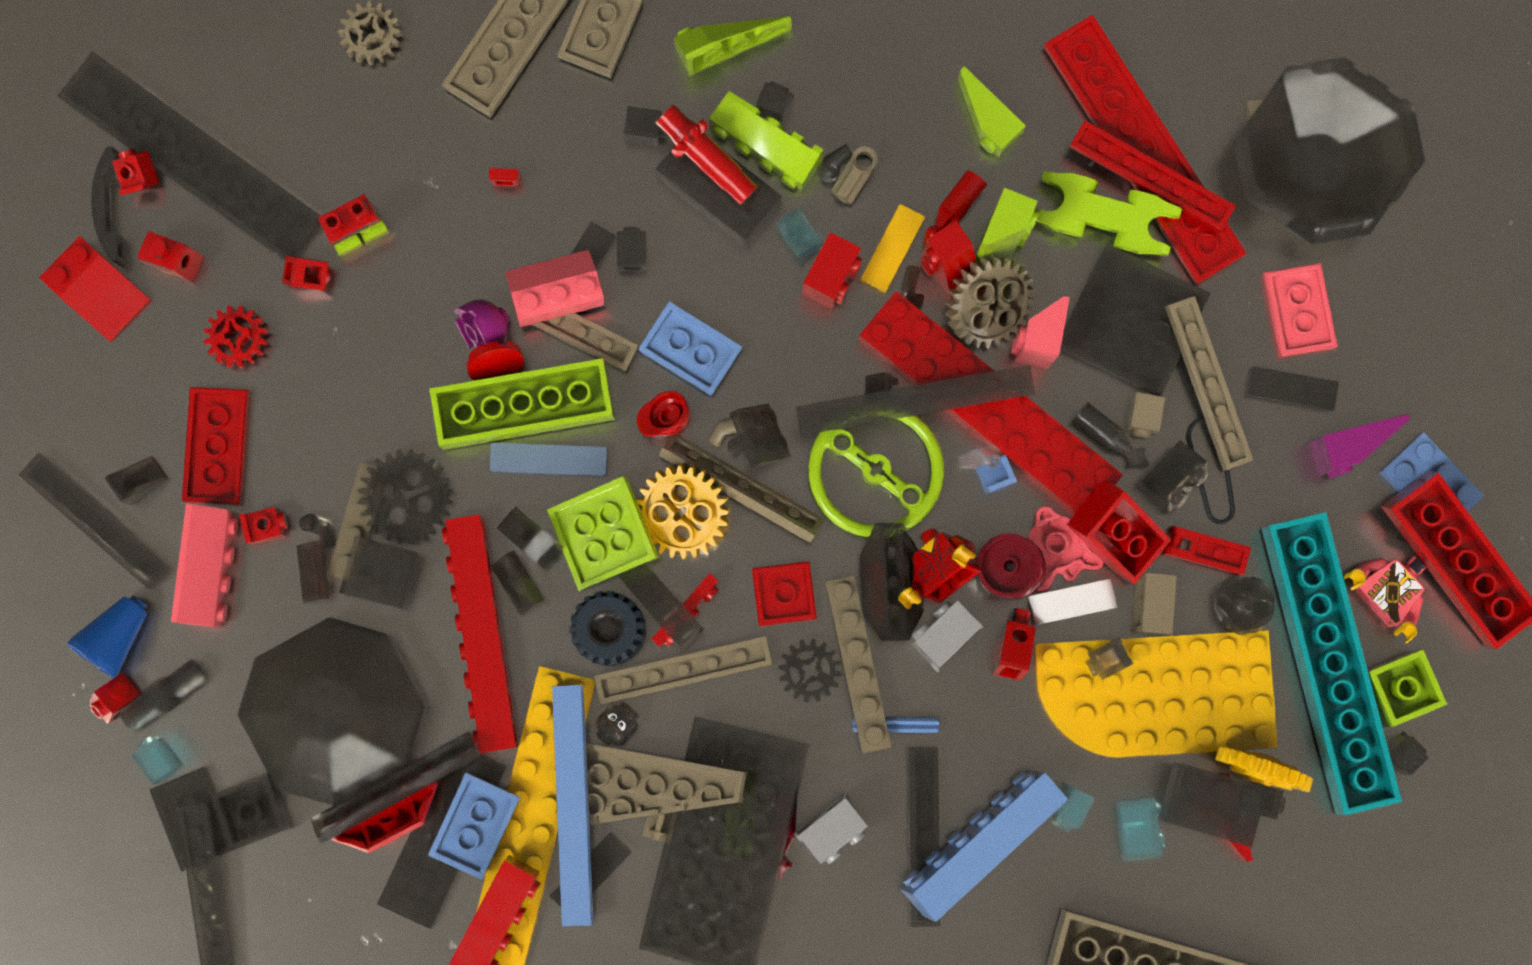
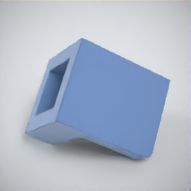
M1002 455L998 459L975 469L986 495H990L1017 482L1006 455Z

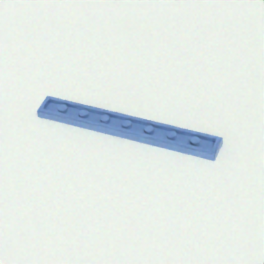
M584 685L552 686L562 926H590L594 923Z

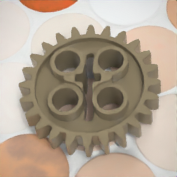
M991 255L990 261L981 257L979 266L970 262L971 271L961 270L962 280H953L957 287L956 289L948 290L953 299L945 301V304L952 309L945 312V315L951 319L948 325L954 329L953 333L968 345L971 343L976 348L983 345L989 349L991 342L996 346H1000L1002 337L1009 342V333L1013 331L1017 334L1019 332L1018 324L1026 325L1027 322L1023 317L1024 315L1032 314L1027 305L1035 303V300L1029 297V295L1035 292V289L1029 285L1033 280L1026 275L1028 271L1014 260H1009L1005 256L999 259L995 255Z

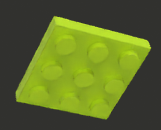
M627 476L617 478L547 509L578 591L587 589L659 558Z

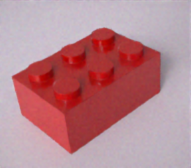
M1106 480L1099 484L1066 524L1115 574L1133 585L1136 584L1171 541L1164 531L1124 490Z

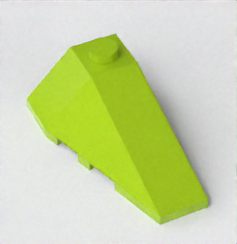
M790 16L704 25L694 29L687 27L679 31L677 36L674 37V45L688 75L691 76L792 30V20Z

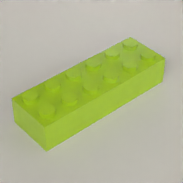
M603 358L429 388L438 445L443 450L615 420L606 365Z

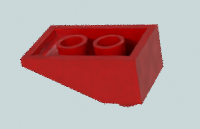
M81 236L39 277L55 294L110 342L151 301L91 243Z

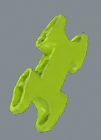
M1043 172L1042 182L1060 189L1064 195V201L1054 211L1035 209L1040 212L1036 220L1037 222L1050 227L1056 232L1079 238L1083 237L1085 227L1088 225L1117 233L1113 246L1118 249L1139 255H1169L1171 246L1154 240L1149 235L1148 225L1154 218L1160 216L1179 219L1182 208L1170 204L1156 195L1137 190H1129L1126 202L1096 195L1099 182L1095 179L1075 173Z

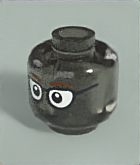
M613 702L595 719L598 729L596 735L608 746L611 743L621 746L638 730L637 719L639 716L625 702L620 704Z

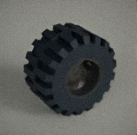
M614 591L595 592L593 596L588 595L585 597V601L581 604L578 603L575 607L577 609L575 614L571 615L572 625L569 627V632L572 634L571 641L573 645L576 646L577 651L587 660L599 665L615 666L616 664L627 662L626 660L633 658L636 655V651L639 648L641 649L643 637L646 635L644 627L646 623L639 607L628 597Z

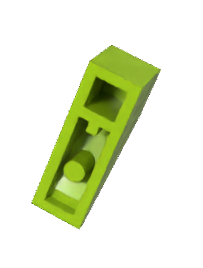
M964 66L959 72L958 80L976 132L981 139L980 144L986 151L991 154L994 152L999 157L1023 133L1026 125Z

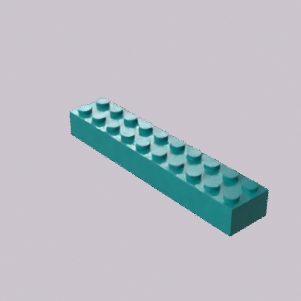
M1324 512L1261 528L1335 814L1345 816L1402 802L1327 513Z

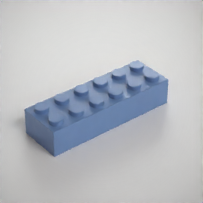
M1031 770L1020 772L1012 780L1014 785L1006 792L1002 790L990 800L992 805L987 810H980L969 819L970 825L963 832L958 830L953 833L947 840L949 844L941 852L939 850L934 851L925 860L927 865L919 872L917 870L912 871L903 880L905 885L900 890L922 916L935 922L938 921L1068 800L1045 772Z

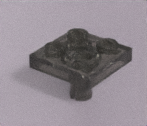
M769 403L741 408L729 413L738 437L728 441V448L738 446L730 450L733 456L739 457L741 454L746 453L751 468L779 462L791 457L787 441L781 434L776 414L771 409Z

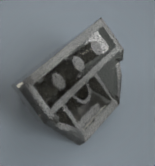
M875 523L860 554L863 614L882 641H909L913 635V630L918 625L924 612L923 596L921 597L922 602L919 604L913 603L910 609H907L898 600L900 593L912 585L914 572L913 555L918 551L914 541L905 531L906 528L903 523Z

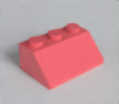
M589 250L505 271L520 327L604 306V296Z
M1063 296L1029 319L1024 327H1020L1016 337L1013 338L1011 354H1015L1014 363L1045 369L1052 365L1060 354L1070 297Z

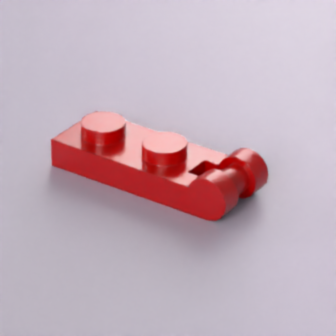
M1170 526L1168 535L1171 536V541L1165 547L1164 555L1244 576L1251 547L1181 527ZM1182 539L1190 541L1188 551L1180 549Z

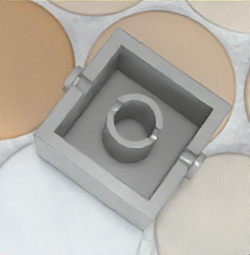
M958 600L952 604L948 601L944 603L933 614L936 620L931 625L926 622L912 634L915 640L911 645L931 664L930 666L937 673L940 671L938 668L951 658L979 629L984 628Z
M846 793L805 827L794 833L800 842L803 841L820 864L825 860L828 864L832 863L843 854L840 848L848 842L853 846L866 835L863 830L868 826L850 804L851 800Z

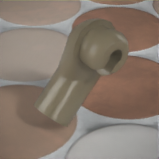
M739 416L722 419L711 432L707 441L716 448H719L729 434L746 435L749 431V424L745 422L744 418Z

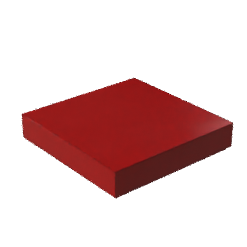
M810 561L752 568L759 627L817 619Z

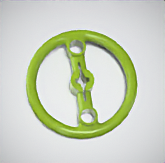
M882 402L855 405L833 417L822 428L815 439L808 465L811 491L823 513L834 524L845 531L869 538H885L898 535L921 522L937 502L944 480L942 451L936 436L928 425L909 410ZM886 416L899 420L911 427L922 439L929 453L931 479L928 490L924 492L919 486L905 482L891 471L890 461L881 454L871 455L855 443L853 436L844 430V425L861 417ZM837 437H846L850 442L849 448L846 450L837 449L834 446V440ZM825 449H831L838 456H845L859 467L866 483L873 486L882 485L895 495L902 507L908 509L909 515L898 521L883 525L861 523L844 515L834 506L823 486L821 464ZM869 465H882L881 472L884 475L881 476L877 473L875 476H872L870 474L872 469ZM909 489L916 491L919 496L918 502L915 504L906 503L903 499V492Z

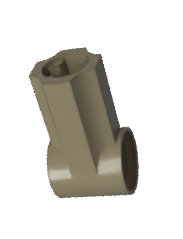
M867 146L857 148L830 192L843 202L852 205L869 176L875 171L877 165L875 151ZM861 155H866L871 159L872 164L867 168H861L857 165L856 159Z

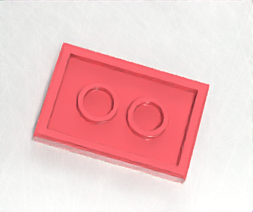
M1321 263L1262 274L1279 358L1338 347Z

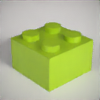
M1423 649L1412 650L1368 669L1383 727L1397 726L1447 705Z

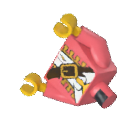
M1413 556L1404 565L1397 559L1389 561L1384 558L1367 560L1359 564L1354 570L1343 575L1344 579L1348 577L1352 579L1353 585L1350 589L1354 590L1388 627H1396L1400 624L1394 631L1395 636L1403 632L1406 636V641H1404L1406 644L1417 636L1416 625L1423 604L1421 594L1425 588L1416 578L1426 569L1425 565L1418 558Z

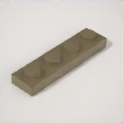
M575 313L532 324V326L598 359L603 358L604 362L625 373L639 349V345Z
M359 463L328 571L329 576L358 583L389 475L388 470Z

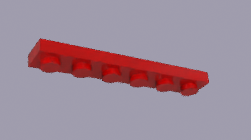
M1084 120L1069 146L1152 195H1156L1162 200L1182 208V212L1219 233L1223 230L1236 205Z

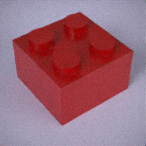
M830 232L803 282L802 294L832 310L836 303L841 305L848 293L850 285L847 283L848 279L854 280L862 266L861 248Z

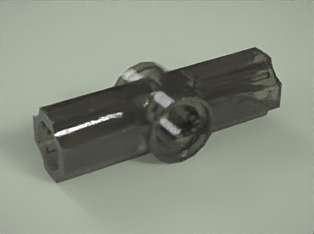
M191 659L169 676H163L145 688L144 694L118 712L125 725L132 732H136L158 715L166 714L177 707L183 701V697L208 679L201 666L194 659Z

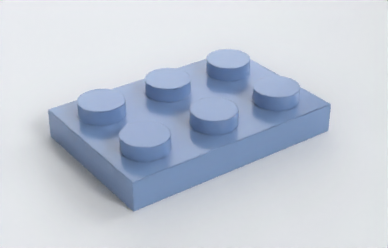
M669 301L638 351L712 397L743 348Z
M1424 432L1420 433L1379 472L1398 493L1427 471L1438 472L1467 511L1484 497L1478 488Z
M465 773L428 856L483 880L521 797L470 773Z

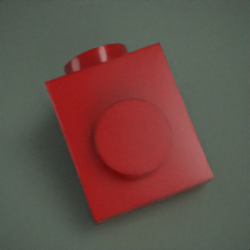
M120 673L93 692L90 699V708L97 718H103L108 724L113 721L116 714L138 700L141 694L127 677Z

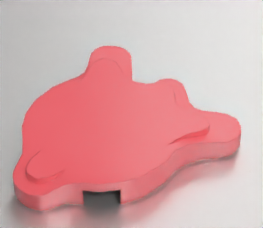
M1043 506L1036 511L1035 522L1027 538L1042 550L1046 560V576L1041 587L1037 590L1038 592L1048 591L1057 574H1062L1067 582H1072L1082 570L1096 571L1101 569L1104 564L1066 525L1070 519L1055 513L1048 506Z

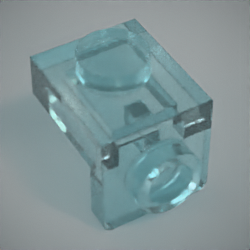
M800 208L785 215L776 224L782 239L800 261L821 248L824 244L821 237L806 221Z

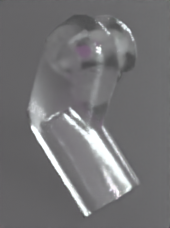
M978 446L969 451V453H963L960 456L959 463L962 468L975 470L984 464L993 468L1000 463V457L986 447Z

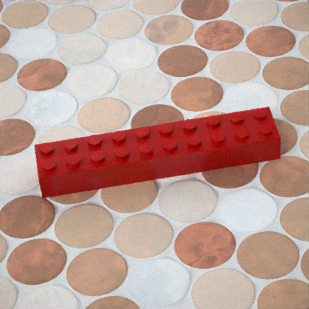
M897 291L894 292L860 333L858 342L999 456L1006 455L1012 467L1073 516L1103 480L1116 485L1123 476L1120 471Z

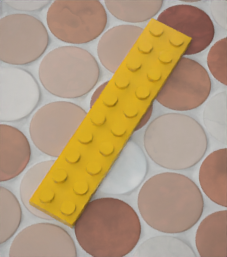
M539 666L507 790L521 798L487 870L477 907L478 910L503 861L508 855L540 871L536 879L541 882L532 899L527 896L522 907L527 909L519 925L512 924L508 933L513 936L505 951L499 949L494 958L501 965H525L558 836L552 686L584 685L585 725L596 686L594 679Z

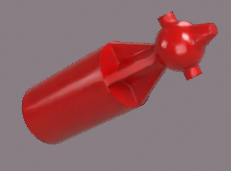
M970 170L963 174L940 204L935 226H930L925 232L924 246L928 238L954 221H961L987 187L986 182L980 176Z

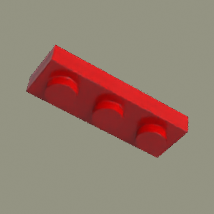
M709 573L651 640L659 647H662L664 644L669 647L680 635L677 629L684 622L689 625L699 614L700 611L696 609L703 600L708 603L717 594L719 589L716 585L719 581Z

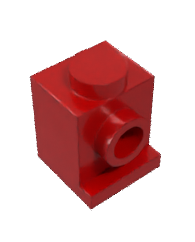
M135 148L118 153L119 159L112 161L122 188L119 190L120 196L159 184L148 150L136 153Z
M286 255L282 284L291 287L325 291V285L330 280L329 262ZM307 267L309 273L306 277H304L305 268Z
M277 507L239 515L246 544L253 546L286 537L285 529L288 528L287 518L284 511L280 512V509ZM266 519L268 526L266 529L261 530L259 523L261 520Z

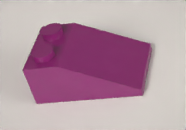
M1409 414L1326 434L1309 442L1318 476L1327 474L1330 479L1354 471L1352 466L1361 463L1410 420Z

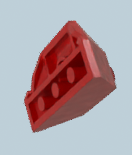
M430 761L323 816L329 838L338 843L371 853L422 826L438 785Z

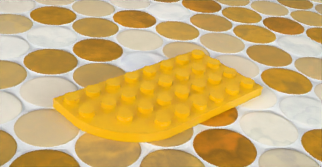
M1269 630L1034 644L1036 685L1041 704L1055 727L1065 737L1085 750L1107 757H1133L1218 752L1220 746L1234 750L1236 748L1243 750L1278 748Z

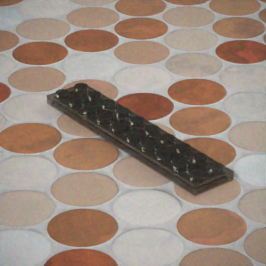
M93 51L58 94L61 100L129 149L135 148L136 153L148 150L155 168L284 261L286 255L295 256L320 223L318 217L321 216Z

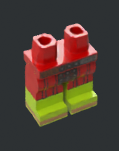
M365 194L318 217L329 242L335 247L340 258L363 246L357 233L361 234L366 244L390 233L377 207L367 199Z

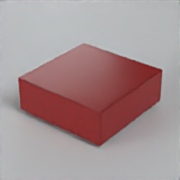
M489 168V180L493 186H521V175L518 169Z

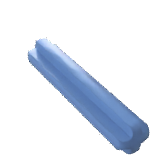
M853 717L852 729L854 732H857L855 719ZM885 717L888 733L939 732L940 723L937 717Z

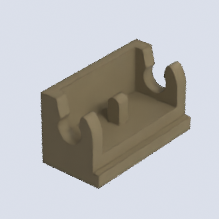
M1144 573L1136 582L1131 632L1173 634L1177 576Z

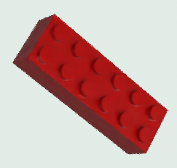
M1427 471L1381 506L1485 646L1497 650L1532 624V597L1438 472Z

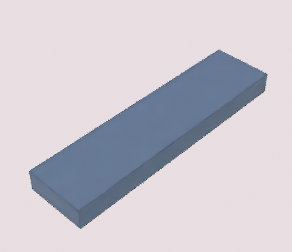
M491 443L489 472L606 477L608 448Z

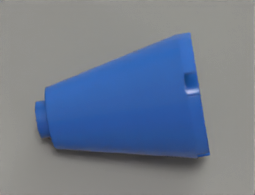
M133 595L130 599L123 596L71 637L67 646L84 660H88L95 665L94 667L114 679L119 674L147 616V612L144 610L146 604Z

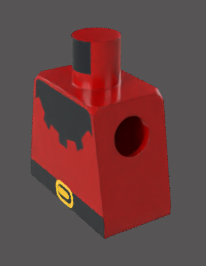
M148 231L137 258L142 264L193 283L204 256L185 244ZM185 256H187V262L184 265V267H182V260Z
M1021 608L1013 609L1012 620L1007 621L1001 630L992 675L1021 681L1028 673L1036 627L1029 625L1030 611Z

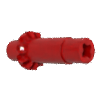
M674 104L658 119L656 124L676 145L671 153L676 158L686 154L739 205H742L758 188V185L742 171V168L705 133L708 129V123L704 119H701L696 124Z

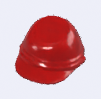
M677 391L659 393L638 412L636 423L639 431L643 435L650 437L658 435L673 436L682 432L687 426L690 416L688 402Z

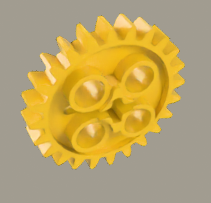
M683 464L678 465L677 472L669 465L666 468V475L663 471L658 470L655 473L657 480L652 477L648 478L646 482L649 487L643 486L640 489V492L645 497L637 499V503L643 506L640 510L649 533L653 538L654 545L656 543L660 544L659 553L665 551L666 548L670 549L671 558L676 555L677 551H680L682 559L687 557L689 551L696 558L699 555V548L704 553H707L710 550L709 544L716 546L719 542L716 536L722 537L725 534V531L720 526H727L729 524V520L722 517L730 512V508L722 507V504L729 498L726 496L720 497L718 494L724 487L713 486L716 480L715 476L709 480L705 479V469L699 474H695V465H692L688 472L685 471ZM676 485L686 487L688 497H680L676 493ZM667 493L670 499L665 498L663 494ZM658 505L666 507L669 513L667 518L658 515L656 511ZM697 505L707 507L709 517H701L697 513ZM685 507L687 509L686 513L683 516L679 515L680 509ZM696 524L700 525L702 530L697 529ZM678 526L687 527L690 537L684 538L680 536L677 531Z
M1220 746L1215 758L1217 762L1229 766L1230 771L1247 776L1253 782L1269 787H1280L1290 791L1298 789L1310 792L1313 778L1300 773L1299 768L1280 762L1274 756L1261 752H1249L1239 748L1234 750Z

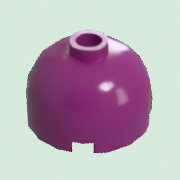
M480 299L470 301L455 310L454 314L459 313L460 316L455 319L457 328L469 348H472L473 345L477 348L491 341H498L499 344L506 343L509 332L507 324L509 317L502 307L498 308L492 302Z

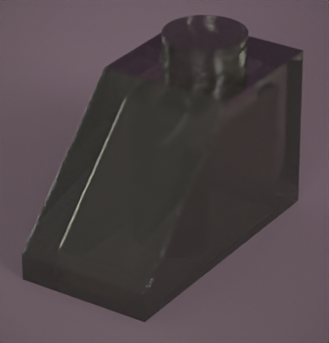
M516 506L496 527L544 569L563 548L560 543Z

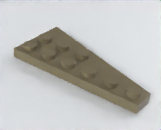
M586 743L589 825L742 802L747 772Z

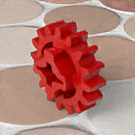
M230 305L227 306V313L225 314L217 310L216 313L219 318L216 320L209 318L208 321L212 324V327L205 328L203 331L210 335V338L203 341L205 345L212 346L207 353L212 357L217 355L215 361L220 365L226 361V366L231 369L234 367L235 362L241 369L245 368V361L247 360L255 364L253 356L255 354L263 356L264 353L260 350V346L268 345V342L262 339V336L268 334L267 329L260 328L264 323L263 319L260 317L255 319L256 312L249 310L246 313V308L239 305L237 312ZM239 319L248 321L252 327H242ZM237 331L241 336L237 337V342L235 343L231 338L235 337V332ZM253 342L251 347L246 351L250 343ZM220 347H230V352L233 355L225 354Z

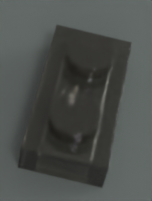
M311 541L296 545L303 603H313L329 599V582L326 575V554L323 548V541Z
M514 550L505 554L490 566L520 616L544 601V598Z

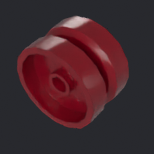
M1003 533L991 538L981 548L977 558V565L981 570L978 573L981 583L989 592L1006 599H1023L1033 595L1041 587L1046 576V560L1042 550L1033 541L1015 533ZM1014 562L1015 569L1013 571L1007 570V565Z

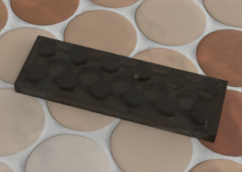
M453 741L436 777L438 785L424 824L410 832L377 905L432 929L459 869L428 856L429 851L465 773H470L498 786L507 765Z

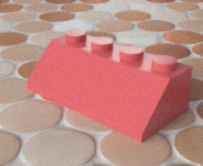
M186 504L171 622L221 628V622H225L227 605L224 604L225 593L229 592L231 586V577L227 575L228 566L233 563L235 554L234 547L231 546L232 535H236L238 530V518L235 517V512L214 507Z

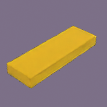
M899 204L860 281L886 294L925 216Z

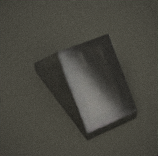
M150 456L109 474L104 479L122 503L134 506L167 482L168 477L153 456Z

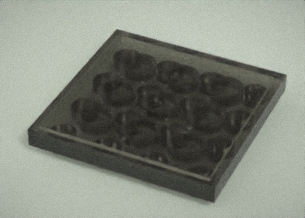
M1106 243L1064 327L1060 350L1156 396H1161L1182 354L1165 306L1195 296L1200 312H1202L1211 293Z

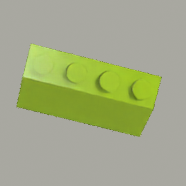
M1007 188L1003 189L975 255V264L977 266L980 265L981 257L990 261L991 255H995L1000 259L1002 256L1014 253L1017 246L1023 247L1040 213L1035 210L1037 200Z

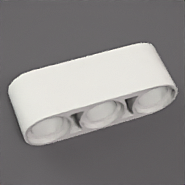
M1111 579L1028 597L1035 625L1117 608Z

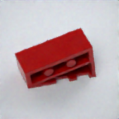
M957 220L928 238L920 257L922 259L920 265L928 277L933 275L949 300L953 299V296L948 293V290L956 289L957 287L953 280H962L961 270L971 271L970 262H976L973 244Z

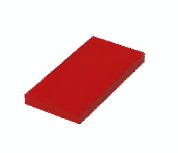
M190 387L181 502L242 506L250 396L248 389Z

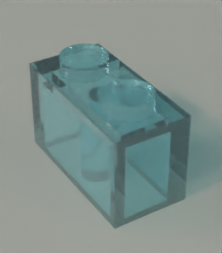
M1153 797L1115 800L1122 860L1135 861L1162 858L1161 851L1165 850L1166 846L1163 832L1159 833L1158 821L1162 820L1160 803H1156Z

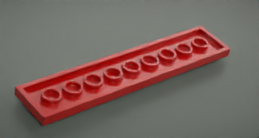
M1093 14L1044 43V49L1093 125L1204 187ZM1131 183L1135 190L1149 193L1144 189L1138 187L1137 185ZM1182 211L1179 219L1161 216L1154 218L1196 285L1247 254L1228 223L1219 233Z

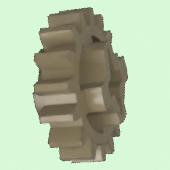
M367 1L366 8H362L357 3V11L352 12L348 9L346 12L349 19L340 20L342 26L345 27V29L338 30L339 36L344 38L340 41V44L343 48H348L346 53L350 58L356 55V60L360 64L364 58L367 59L369 65H373L375 58L384 63L383 55L387 54L393 57L394 54L391 48L400 47L399 42L395 39L402 36L400 29H397L400 23L397 18H393L394 14L391 9L384 12L382 3H379L376 8L373 7L371 1ZM383 20L388 25V33H386L385 30L382 29ZM352 33L358 37L357 46L353 43Z

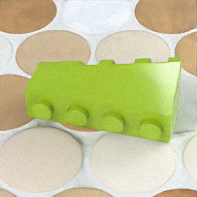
M728 91L709 117V126L712 127L710 129L711 132L722 140L728 138L735 143L734 148L744 156L750 154L758 160L757 164L765 171L771 173L773 170L781 176L780 180L789 188L795 189L797 187L802 191L821 166L823 149L816 144L811 149L804 141L803 136L795 131L790 134L785 133V129L780 122L768 116L764 120L760 117L762 113L758 108Z

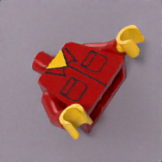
M934 528L924 531L921 538L925 545L913 555L914 572L912 585L900 593L898 600L907 609H910L913 603H921L922 596L937 603L943 602L981 572L973 560L976 557L974 553L975 544L959 535L951 536L944 532L938 533Z

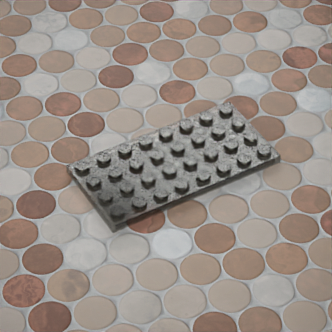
M695 716L684 761L747 772L742 802L671 813L639 949L695 965H757L810 744Z

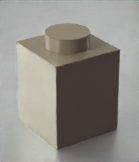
M1136 392L1132 396L1126 430L1134 431L1133 435L1141 438H1151V435H1156L1160 432L1166 397Z

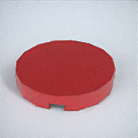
M491 341L478 346L468 355L469 360L465 363L469 377L475 381L518 373L524 365V356L519 345L511 341H505L506 344Z

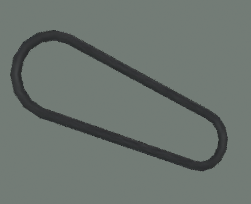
M1201 417L1189 425L1187 441L1206 513L1212 522L1225 524L1235 514L1230 471L1225 470L1231 512L1226 519L1218 520L1212 516L1191 440L1193 427L1200 422H1206L1205 418Z

